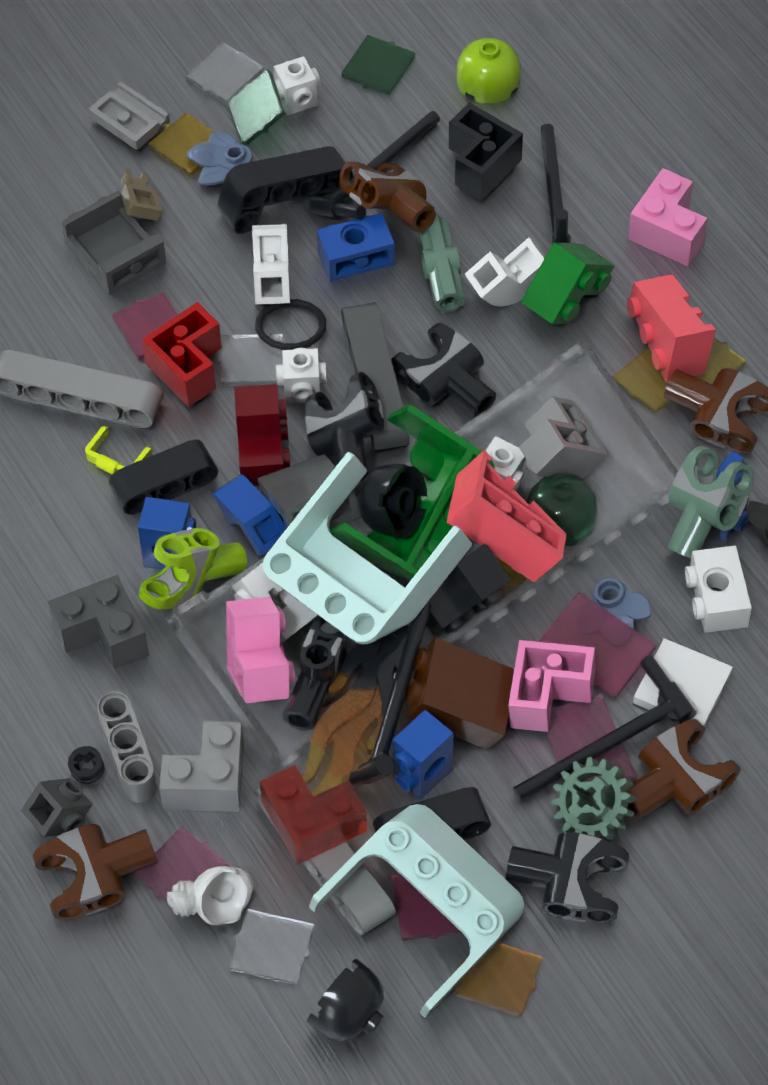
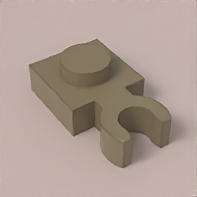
M126 169L121 179L123 186L121 194L127 215L137 219L158 221L163 213L157 190L147 187L150 180L148 174L142 172L139 179H136L132 176L131 170Z

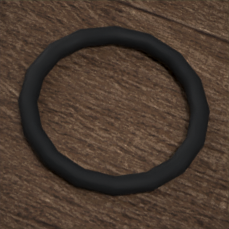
M290 299V303L269 304L263 308L256 317L255 330L259 338L270 347L280 350L307 348L319 341L325 333L326 318L323 312L312 303L300 299ZM285 306H298L310 310L317 316L319 329L308 340L298 343H282L267 336L262 328V323L266 315L275 309Z

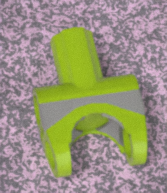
M203 528L187 529L165 535L156 542L154 556L160 563L167 566L156 575L142 582L138 596L146 605L160 610L194 605L198 602L206 581L245 572L248 563L246 551L238 542L220 545L218 536ZM164 549L170 550L171 554L166 552ZM149 592L156 593V594H158L160 597L154 596V595L150 594Z

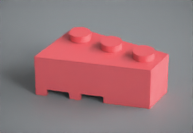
M672 274L633 282L631 297L627 299L629 315L631 318L636 319L639 325L641 340L644 344H648L652 353L653 365L656 370H660L666 383L669 382L672 374L677 369L694 377L705 375L716 331L712 323L705 325L701 321L700 317H702L703 312L699 307L691 308L686 302L689 301V295Z
M483 450L456 476L447 523L460 528L467 537L480 546L485 543L493 555L511 566L517 573L535 582L563 558L567 534L535 501L528 504L513 489L517 483L510 476L504 479L488 463L492 457Z

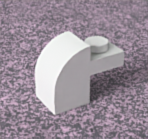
M287 224L253 225L255 305L290 303Z
M528 237L504 260L490 251L469 269L465 275L483 300L497 307L509 306L522 300L546 256L537 243Z

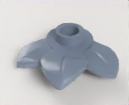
M222 132L211 133L209 143L202 142L196 144L186 153L187 159L203 167L198 182L199 185L205 186L224 183L227 173L233 167L252 162L253 160L249 147L238 144L232 135Z
M615 578L602 579L593 589L592 600L585 603L579 610L577 622L579 632L582 636H588L602 631L603 636L610 643L623 646L633 636L634 621H641L651 617L650 605L642 594L628 591L623 582ZM609 595L617 596L613 600H605Z

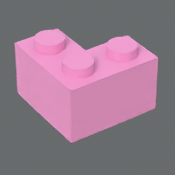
M662 168L630 213L628 240L688 267L704 244L707 217L689 210L693 181Z
M271 596L226 601L227 670L244 704L289 698V684L295 681L293 663L291 660L287 661L283 644L280 643V633L285 632L284 613L282 610L277 609Z
M519 640L508 704L510 728L548 732L553 699L591 703L596 673L595 647Z

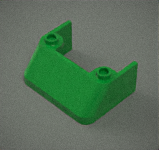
M409 404L391 413L387 420L417 439L410 451L411 466L418 468L427 479L425 482L427 497L421 496L420 508H424L426 511L419 528L410 537L393 538L374 531L363 535L344 522L330 528V533L378 569L411 580L453 526L447 523L456 476L482 450ZM491 459L488 463L494 468V463Z

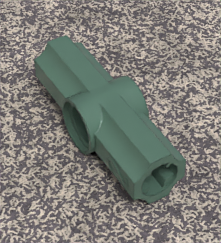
M436 214L433 224L424 232L418 233L422 247L421 258L424 277L426 281L429 280L435 308L442 310L444 313L456 312L459 307L465 305V294L460 279L461 269L458 249L456 245H452L446 218Z

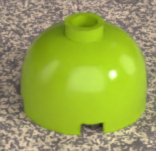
M497 38L474 40L463 49L458 58L456 83L461 93L465 96L466 92L469 95L475 96L474 101L479 103L501 102L510 98L511 92L516 87L518 90L520 86V59L513 47L503 40Z

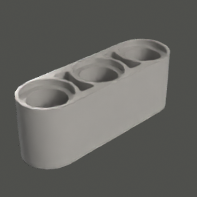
M119 691L108 692L99 699L97 704L100 726L125 797L136 803L146 802L155 795L157 790L152 759L129 697ZM113 713H122L119 717H109ZM125 744L134 745L130 749H120ZM136 776L146 777L141 781H131Z

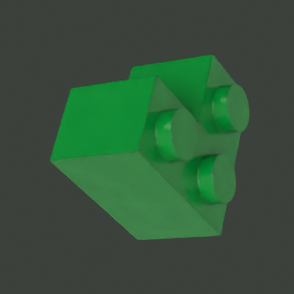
M554 242L523 296L521 303L551 324H568L578 314L580 310L579 302L583 295H599L600 292L607 288L612 278L610 274L615 265L584 244Z

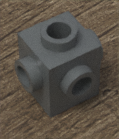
M67 778L39 782L20 811L43 837L61 835L81 827L85 822L84 817L93 804L83 794L81 786Z

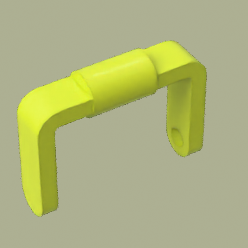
M102 426L85 448L86 459L95 464L97 468L112 475L125 466L121 465L118 461L95 452L109 434V428ZM145 447L134 463L150 457L153 449Z

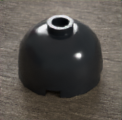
M387 464L370 472L358 493L359 509L362 519L367 526L374 532L389 537H410L419 528L426 509L420 508L421 496L427 497L424 476L418 468L404 464Z
M358 959L352 961V969L354 971L352 972L345 968L317 1004L322 1007L318 1012V1018L311 1013L307 1019V1023L329 1039L337 1041L352 1040L363 1031L367 1035H371L384 1018L378 1012L384 1001L383 986L373 971Z

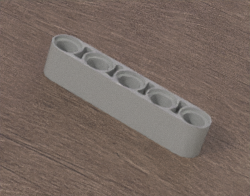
M4 350L0 355V395L138 428H148L152 425L163 399L164 393L161 388L148 381L15 350Z
M289 771L283 772L254 791L256 801L264 814L321 887L355 854ZM364 864L330 897L351 926L361 936L396 914L391 899Z

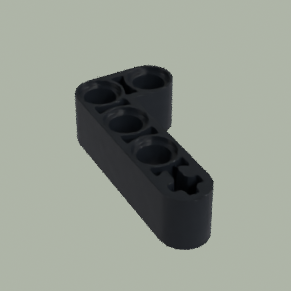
M326 146L239 164L227 173L217 207L234 232L244 234L251 231L253 225L258 224L264 206L336 191L341 187L340 172L346 162L336 148ZM352 171L350 172V178L353 177Z

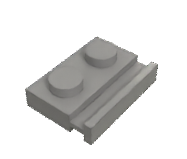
M122 81L118 83L116 90H110L88 108L90 119L136 150L155 136L163 124L167 125L170 123L168 112Z

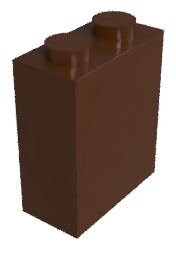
M435 638L425 648H420L414 670H416L414 681L409 686L406 694V702L409 703L406 718L414 720L426 710L452 731L454 737L488 750L505 736L514 669L439 638Z

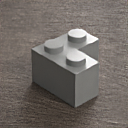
M552 396L525 423L531 436L519 447L526 458V466L533 474L579 483L608 455L575 401Z
M203 721L201 755L162 754L159 790L163 810L240 812L244 753L242 722Z

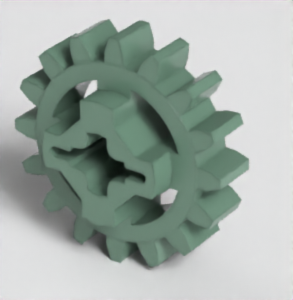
M587 757L586 767L577 761L573 762L574 772L570 774L562 771L561 775L565 780L564 784H554L553 786L556 791L560 792L559 798L551 800L552 805L560 808V811L554 815V819L559 822H565L562 827L564 832L580 833L600 839L602 834L607 839H614L613 829L615 827L622 830L627 828L622 821L623 817L634 816V812L627 808L628 803L637 801L636 796L627 793V790L634 785L633 782L627 778L622 779L625 771L618 766L613 767V763L606 759H602L599 763L598 760ZM596 776L592 781H589V782H585V781H584V780H586L587 778ZM587 792L593 794L594 800H596V804L600 807V809L594 807V803L591 800V797L587 794ZM595 819L603 820L595 825H586L587 823L592 824Z

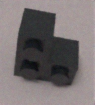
M469 102L449 122V149L458 154L455 158V185L482 201L522 160L523 133Z
M485 543L459 561L428 601L432 608L426 627L432 635H435L442 629L448 635L466 622L461 615L471 608L477 614L505 594L501 587L511 579Z

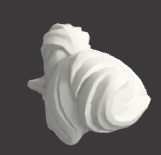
M213 867L199 875L195 882L191 880L179 881L173 885L172 892H167V902L172 908L173 913L180 915L182 919L185 916L189 918L190 914L195 915L197 913L210 925L218 926L234 923L241 918L244 908L251 899L254 890L253 880L248 872L238 867Z

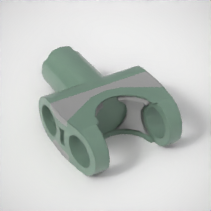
M703 445L694 448L687 455L669 491L670 504L683 513L667 548L690 559L692 551L701 550L711 526L727 531L737 524L747 504L754 482L752 468L740 461L730 463L716 479L718 472L717 452ZM704 454H707L705 465L698 470L697 464L699 459ZM742 470V480L738 485L734 486L735 476Z

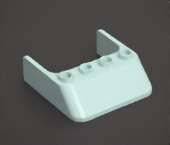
M347 452L266 554L263 561V569L271 581L358 644H369L414 620L470 549L472 543L460 528L453 526L408 585L403 587L336 539L330 533V520L367 472V469L351 452Z
M415 804L410 805L384 824L312 897L309 908L315 913L371 856L384 859L465 935L470 946L469 956L466 961L420 1010L419 1013L426 1018L519 920L524 911V901L518 890L437 814L425 805Z

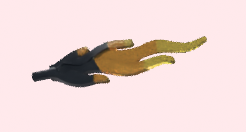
M408 624L372 643H357L347 654L336 680L329 687V696H337L347 687L353 676L360 669H363V673L356 684L324 712L313 730L306 770L296 781L297 789H303L315 779L324 752L332 743H334V753L327 774L301 805L297 818V833L300 844L306 843L308 826L313 815L325 803L339 794L348 784L358 744L367 729L377 720L378 725L367 742V754L372 755L393 686V676L397 672L409 632Z

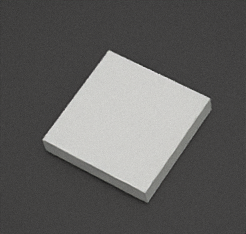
M664 638L654 658L671 682H676L697 711L693 719L699 720L705 727L732 674L733 666ZM647 673L644 675L633 697V703L650 710L658 705L659 690Z

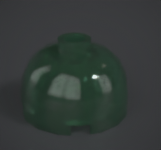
M567 472L556 473L541 478L531 488L526 502L530 504L532 501H535L567 534L565 546L575 545L578 543V539L583 538L585 535L588 537L593 532L598 516L596 495L590 485L579 476Z

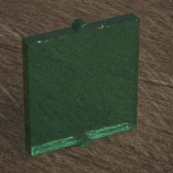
M367 35L341 72V76L361 84L364 89L369 87L390 95L415 58V52L399 47L393 41L386 42Z
M269 70L263 72L251 83H246L245 88L228 101L241 143L246 146L262 133H267L269 127L286 115L272 72Z

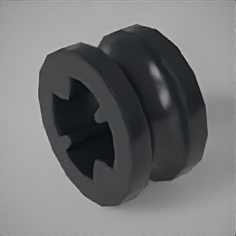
M82 746L74 750L69 756L68 767L76 781L82 784H91L98 781L104 774L105 765L97 749L91 746ZM82 760L86 763L92 761L94 767L91 770L88 768L81 770L79 762Z

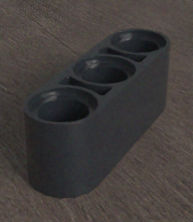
M194 439L117 470L111 475L109 485L124 513L134 515L142 512L146 497L172 500L211 483L217 477L219 470L201 440Z
M474 787L462 788L410 804L425 805L430 808L464 841L482 835L492 825L479 791ZM410 805L396 808L377 816L372 823L375 833Z

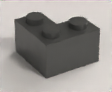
M118 574L48 601L53 626L66 653L101 640L114 669L149 656L145 631Z

